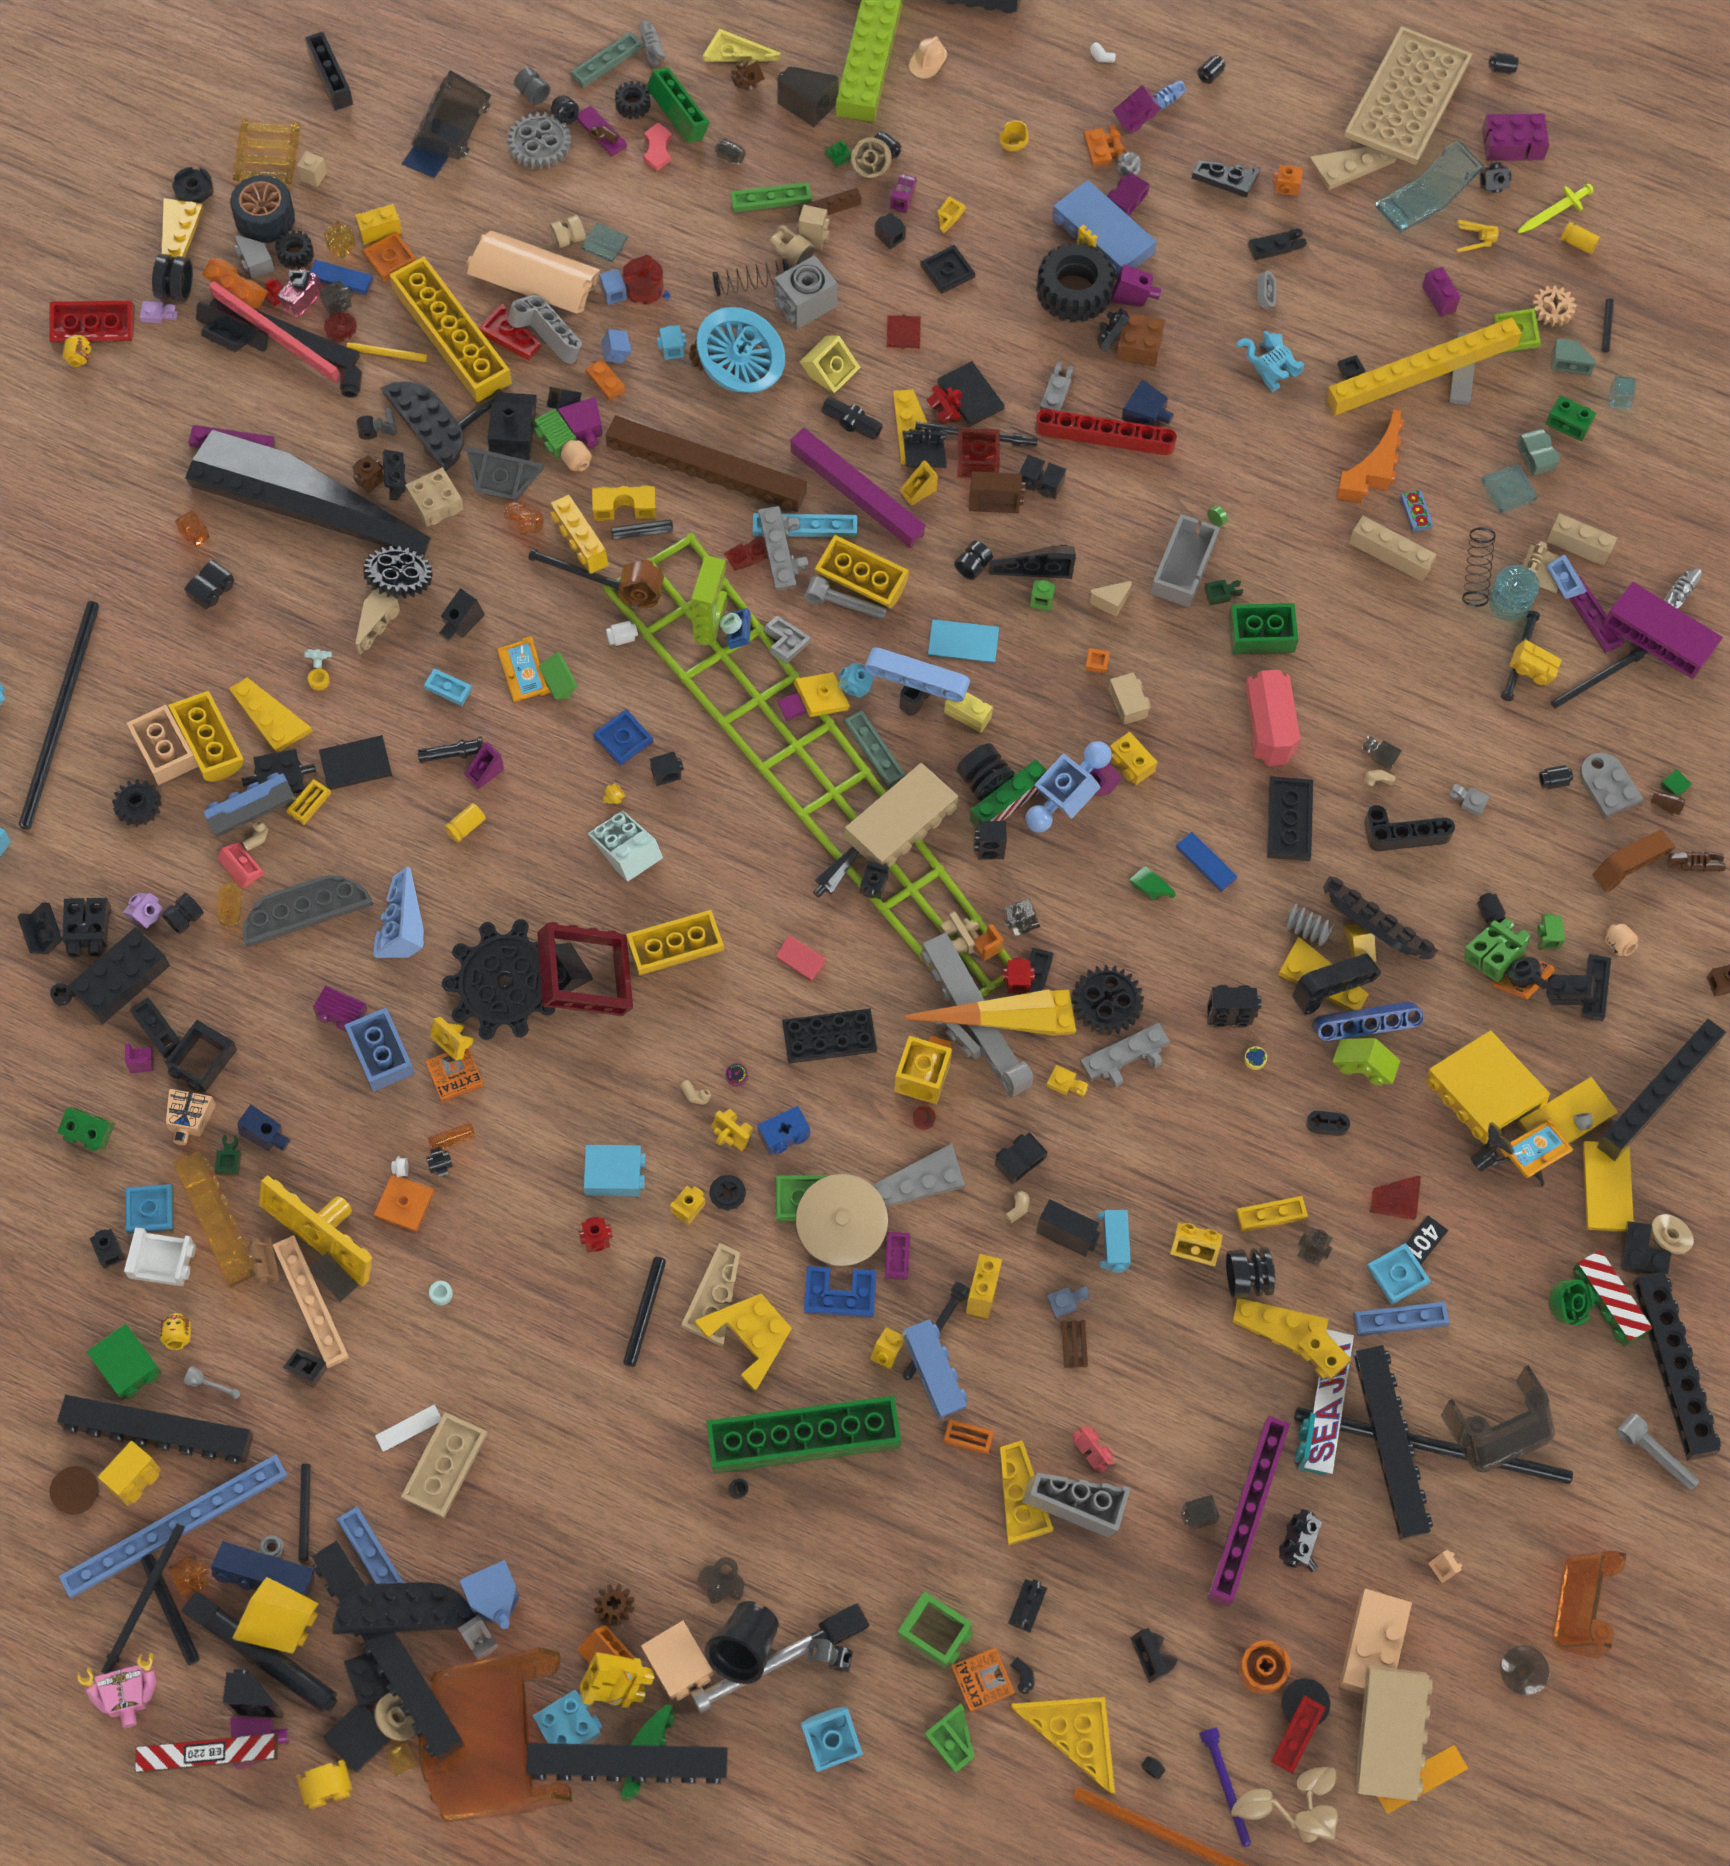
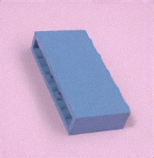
M1089 180L1053 206L1052 218L1057 225H1061L1069 236L1077 240L1079 227L1083 224L1086 226V231L1089 229L1092 231V236L1094 234L1098 236L1097 252L1101 251L1106 255V259L1110 260L1117 277L1123 264L1136 268L1155 254L1157 241Z

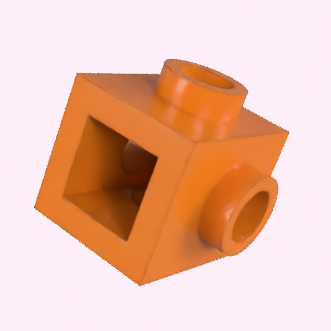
M1280 164L1278 172L1273 174L1272 184H1276L1275 193L1298 196L1303 168Z

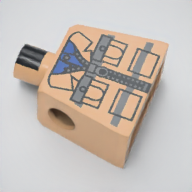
M173 1089L169 1090L166 1125L169 1131L175 1132L173 1139L175 1144L185 1146L189 1135H202L216 1105L212 1096Z

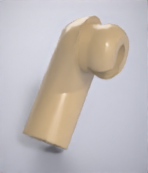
M261 820L253 824V836L242 841L247 851L265 842L268 828Z
M689 1080L679 1085L690 1103L704 1105L710 1101L711 1092L709 1090L696 1091Z

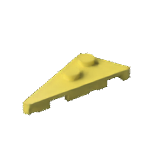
M722 29L718 30L703 54V61L706 62L779 61L780 52Z

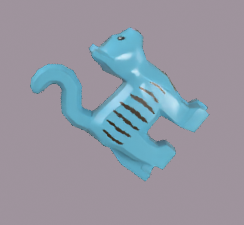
M1264 331V340L1259 345L1269 352L1260 357L1255 356L1256 347L1253 341L1247 338L1237 341L1236 346L1238 348L1242 346L1248 347L1247 358L1255 366L1256 371L1261 375L1264 383L1272 393L1280 388L1279 383L1276 382L1278 379H1288L1289 373L1294 378L1302 373L1304 363L1294 360L1291 351L1283 344L1282 334H1269L1267 331Z

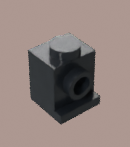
M868 861L860 884V893H863L868 898L881 899L889 877V867Z

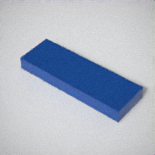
M315 260L309 273V280L363 295L367 294L373 281V276L370 274Z
M1193 832L1176 844V849L1220 892L1237 879V875Z

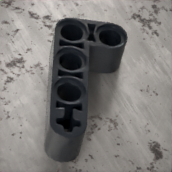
M1380 805L1371 806L1364 820L1368 844L1375 851L1446 844L1450 841L1455 830V824L1449 818L1389 823L1386 809ZM1372 816L1378 817L1380 820H1374ZM1418 831H1422L1426 835H1421ZM1397 834H1403L1405 837H1399ZM1376 836H1381L1384 840H1379Z
M1369 954L1359 955L1306 973L1298 981L1292 997L1303 1013L1309 1015L1319 1009L1324 998L1371 983L1380 976L1381 970Z

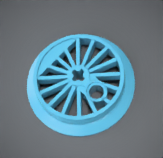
M726 307L709 314L699 327L697 350L701 364L707 375L719 386L733 392L754 393L766 390L780 378L785 366L784 346L776 330L760 315L743 308ZM731 328H735V337ZM759 344L762 347V349L752 350ZM730 364L727 370L723 368L726 365Z

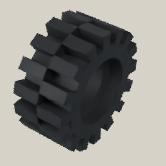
M630 81L629 85L627 82H624V87L622 85L618 86V89L615 91L616 110H618L619 114H622V117L626 118L628 115L629 119H632V116H635V119H639V115L643 117L645 113L649 112L651 106L650 93L646 85L642 84L640 86V82L637 81L634 84L633 81ZM631 97H636L640 99L636 103H629L625 101L626 99Z
M291 230V234L286 231L285 236L281 234L279 236L280 239L276 240L275 248L278 260L281 264L284 263L286 268L290 265L291 269H294V266L301 269V265L307 266V262L310 263L312 261L311 257L313 258L314 256L311 239L306 233L302 234L300 230H298V233L295 230ZM293 246L302 247L297 253L287 252Z

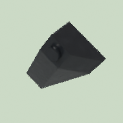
M1064 544L1059 546L1053 545L990 560L989 575L1072 579L1076 559L1075 547Z

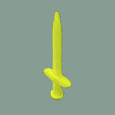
M1585 184L1584 188L1576 193L1565 186L1563 191L1566 198L1528 220L1518 230V233L1536 228L1571 205L1578 211H1582L1583 207L1579 199L1587 194L1591 195L1593 193V186Z

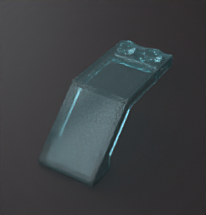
M1457 140L1446 146L1441 156L1417 180L1377 201L1375 207L1402 233L1445 209L1483 170L1484 166Z

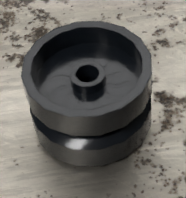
M158 254L152 272V291L154 297L167 300L171 296L174 301L186 302L191 292L193 280L191 259L184 256H177L174 259L169 254Z

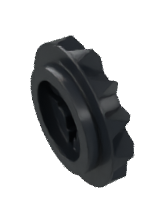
M733 1175L718 1177L710 1186L709 1195L711 1202L718 1209L726 1211L737 1209L744 1203L746 1196L744 1183ZM723 1186L728 1191L734 1190L732 1192V1200L727 1196H722L724 1194Z

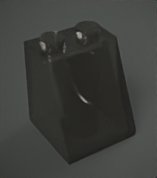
M789 66L778 75L777 104L809 125L815 127L836 106L839 92V77Z

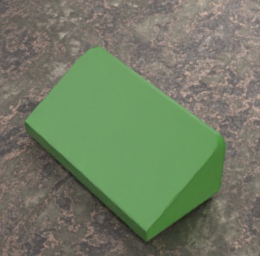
M557 652L539 666V669L556 700L569 699L577 684L561 653Z

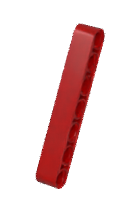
M1042 409L1036 416L1035 430L1042 436L1159 455L1172 454L1177 440L1175 431L1168 428L1050 409Z

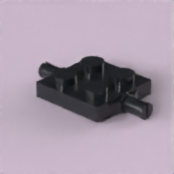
M293 749L253 757L255 765L254 775L241 777L243 786H247L256 782L259 784L266 782V778L274 773L279 775L283 773L293 793H300L304 790V774L317 771L315 763L302 766L297 750Z

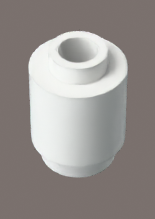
M630 621L610 625V628L605 629L609 645L615 644V646L634 642L635 637L638 636L636 625L631 624Z

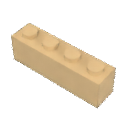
M1362 516L1354 528L1349 544L1421 582H1423L1432 568L1437 555L1365 516Z

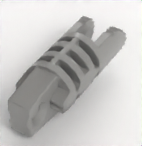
M643 20L639 24L641 40L649 63L654 68L659 65L658 58L663 60L665 54L655 27L652 23Z
M1694 568L1691 571H1685L1671 587L1664 601L1678 609L1694 590L1699 579H1701V569Z

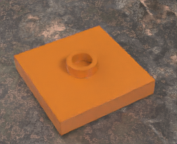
M391 1174L374 1212V1218L417 1233L435 1191L427 1186Z

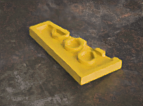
M1298 937L1278 975L1297 984L1306 973L1332 965V963ZM1356 987L1324 999L1348 1011L1361 1009L1369 994L1361 987Z
M1245 1299L1236 1300L1232 1320L1233 1323L1257 1335L1271 1339V1342L1279 1346L1281 1344L1293 1350L1292 1352L1296 1354L1300 1350L1298 1343L1319 1325L1326 1332L1328 1325L1327 1318Z

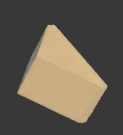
M1127 581L1090 590L1089 602L1091 605L1116 617L1130 596L1132 583Z

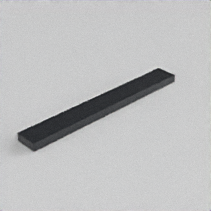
M215 298L209 304L224 313L252 325ZM256 310L334 366L341 369L349 365L355 366L360 358L359 352Z

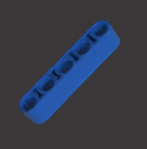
M1402 1002L1321 1015L1314 1019L1312 1027L1322 1040L1332 1041L1417 1027L1424 1021V1012L1413 1002ZM1415 1011L1414 1016L1408 1018L1409 1013ZM1394 1014L1392 1020L1386 1021L1389 1015ZM1368 1018H1372L1371 1023L1364 1025ZM1351 1021L1347 1028H1343L1345 1022ZM1328 1024V1029L1321 1032L1322 1027Z

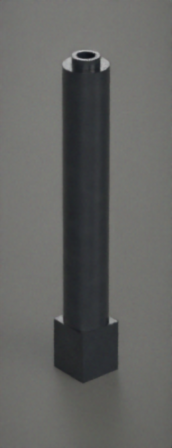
M197 1590L181 1611L187 1617L215 1635L319 1712L324 1713L326 1710L330 1712L338 1701L336 1699L337 1692L279 1650L233 1639L240 1622Z

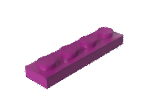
M193 425L188 441L189 446L200 448L212 430L271 448L274 446L275 439L274 436Z

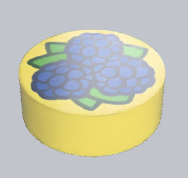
M1257 1046L1249 1048L1244 1056L1245 1065L1252 1070L1262 1069L1267 1061L1265 1050Z

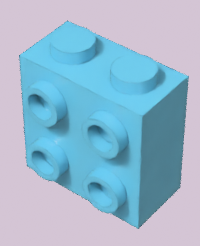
M576 1689L533 1715L547 1743L589 1744L601 1737L599 1729L602 1728L600 1721L596 1715L591 1717L587 1710L590 1705L582 1703L581 1695H578Z

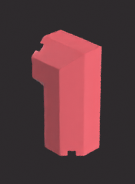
M1281 670L1260 671L1257 673L1256 678L1248 677L1245 684L1253 731L1254 757L1257 759L1261 758L1268 767L1283 766L1296 754L1301 740L1290 675L1286 673L1284 676Z

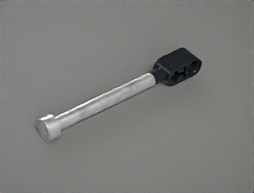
M859 1603L851 1605L818 1624L820 1630L768 1656L767 1665L762 1676L808 1653L811 1639L829 1640L835 1646L867 1629L870 1624ZM724 1679L705 1690L702 1687L690 1691V1694L698 1711L702 1714L712 1708L710 1703L747 1684H739Z

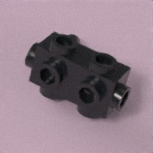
M1301 1509L1300 1514H1293L1292 1519L1287 1524L1286 1538L1279 1547V1558L1288 1567L1306 1566L1310 1572H1313L1318 1568V1565L1312 1559L1311 1554L1313 1553L1322 1521L1315 1518L1314 1513Z

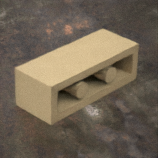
M1559 513L1547 543L1605 566L1617 537Z

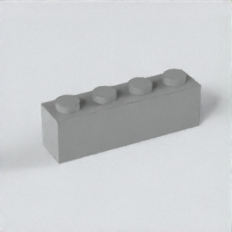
M947 933L941 934L922 944L921 958L932 969L930 971L935 983L939 982L942 987L941 993L945 1001H949L952 1007L985 1001Z

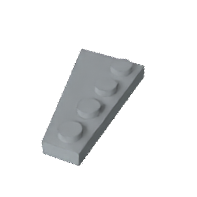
M951 1143L872 1186L882 1196L886 1207L961 1189L964 1188L965 1184L953 1144Z

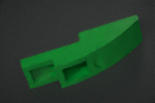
M667 1704L655 1713L640 1729L630 1745L666 1746L667 1737H664L667 1727H672L676 1715L672 1713V1705ZM626 1778L620 1795L621 1799L631 1802L633 1796H638L642 1783L631 1782V1778Z

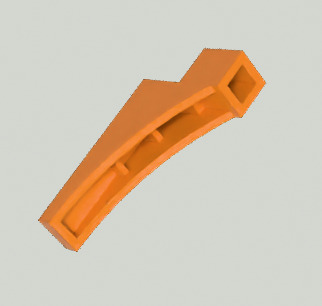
M1393 409L1387 432L1374 451L1350 470L1342 471L1336 499L1361 503L1363 495L1367 496L1369 487L1388 490L1390 482L1394 483L1396 471L1393 470V465H1397L1399 453L1395 452L1396 448L1399 449L1401 443V436H1398V432L1402 431L1404 419H1400L1401 410Z

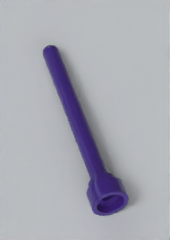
M1215 1727L1200 1732L1199 1736L1201 1742L1205 1743L1206 1747H1209L1231 1812L1237 1799L1218 1746L1220 1734L1218 1728ZM1233 1816L1232 1818L1241 1844L1244 1847L1250 1846L1251 1840L1244 1819Z

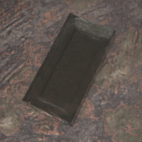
M328 1252L309 1267L339 1302L358 1287Z

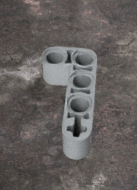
M531 295L515 300L512 303L507 318L511 326L521 328L531 325L562 361L574 363L577 360L582 342L542 297Z
M976 1025L967 1026L971 1038L981 1048L982 1055L1010 1097H1014L1032 1087L1033 1074L1026 1062L1019 1063L997 1028Z

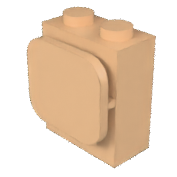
M684 1621L679 1622L641 1645V1649L653 1672L671 1701L675 1698L679 1701L690 1694L689 1690L693 1687L698 1686L700 1688L711 1681L710 1677L713 1676V1670Z

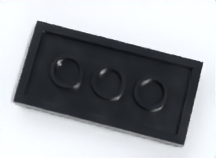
M1270 776L1267 858L1311 860L1313 780Z

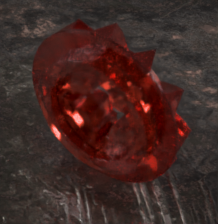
M334 313L325 321L324 330L327 337H331L334 341L341 340L343 342L344 339H351V336L356 334V320L348 313ZM337 324L341 327L344 326L345 331L338 329Z

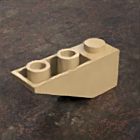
M379 589L373 590L363 604L355 642L357 652L360 655L364 650H368L371 647L376 636L384 632L386 625L391 619L397 617L400 610L398 600L392 595L387 597L386 592L379 594Z

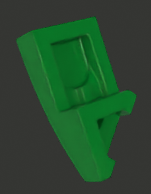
M1146 866L1130 878L1131 885L1145 895H1150L1151 900H1157L1159 896L1169 895V898L1176 896L1175 891Z

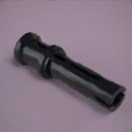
M479 736L478 739L464 741V739H461L455 744L418 749L419 762L459 756L465 759L467 756L476 755L483 746L482 736Z

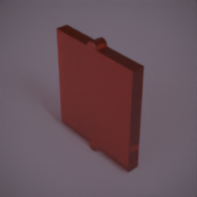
M905 314L902 316L888 315L886 347L901 349L920 348L921 316H906Z

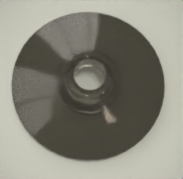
M1517 1646L1510 1649L1502 1658L1500 1665L1501 1676L1506 1686L1513 1692L1521 1695H1532L1542 1690L1549 1678V1666L1545 1657L1538 1650L1529 1646ZM1519 1668H1524L1527 1675H1520Z

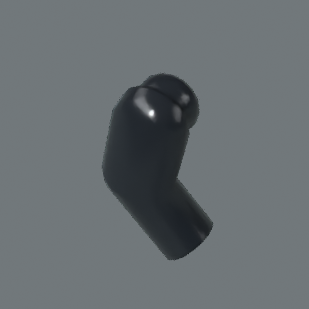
M1017 1657L1010 1666L1020 1675V1683L1017 1686L1018 1690L1022 1694H1028L1035 1686L1034 1672Z

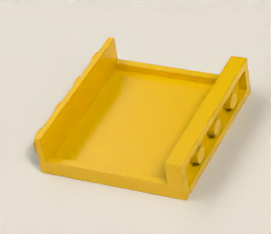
M1491 1030L1431 1067L1426 1078L1429 1088L1437 1092L1443 1103L1456 1113L1459 1121L1465 1123L1473 1136L1484 1145L1488 1142V1126L1490 1122H1494L1501 1129L1537 1106L1540 1110L1546 1106L1550 1096L1546 1088Z

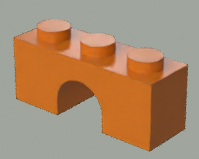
M211 257L202 276L211 282L215 281L251 308L260 309L268 291L256 282L239 276L237 274L239 270L224 259Z

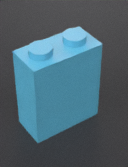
M586 1145L585 1196H640V1189H645V1175H641V1167L646 1166V1153H642L641 1146Z

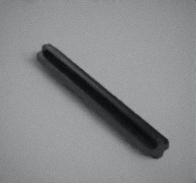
M661 1257L653 1258L623 1360L624 1365L628 1367H635L666 1264L665 1259Z
M152 1554L141 1559L148 1578L157 1563ZM161 1574L154 1592L184 1659L190 1666L197 1663L200 1657Z

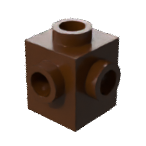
M755 60L741 61L736 64V68L731 70L733 75L731 77L732 81L738 89L749 91L757 87L756 83L765 79L758 61Z
M369 455L359 459L352 466L354 481L368 493L384 482L383 466L378 460H373Z

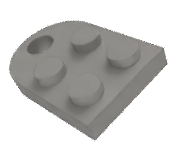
M1595 753L1585 759L1580 769V779L1604 819L1642 803L1643 798L1617 758L1607 753ZM1591 762H1599L1602 765V768H1594Z

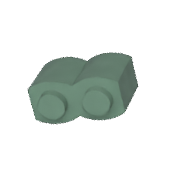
M1543 428L1519 436L1517 440L1518 449L1533 476L1556 469L1560 456L1551 446V437Z

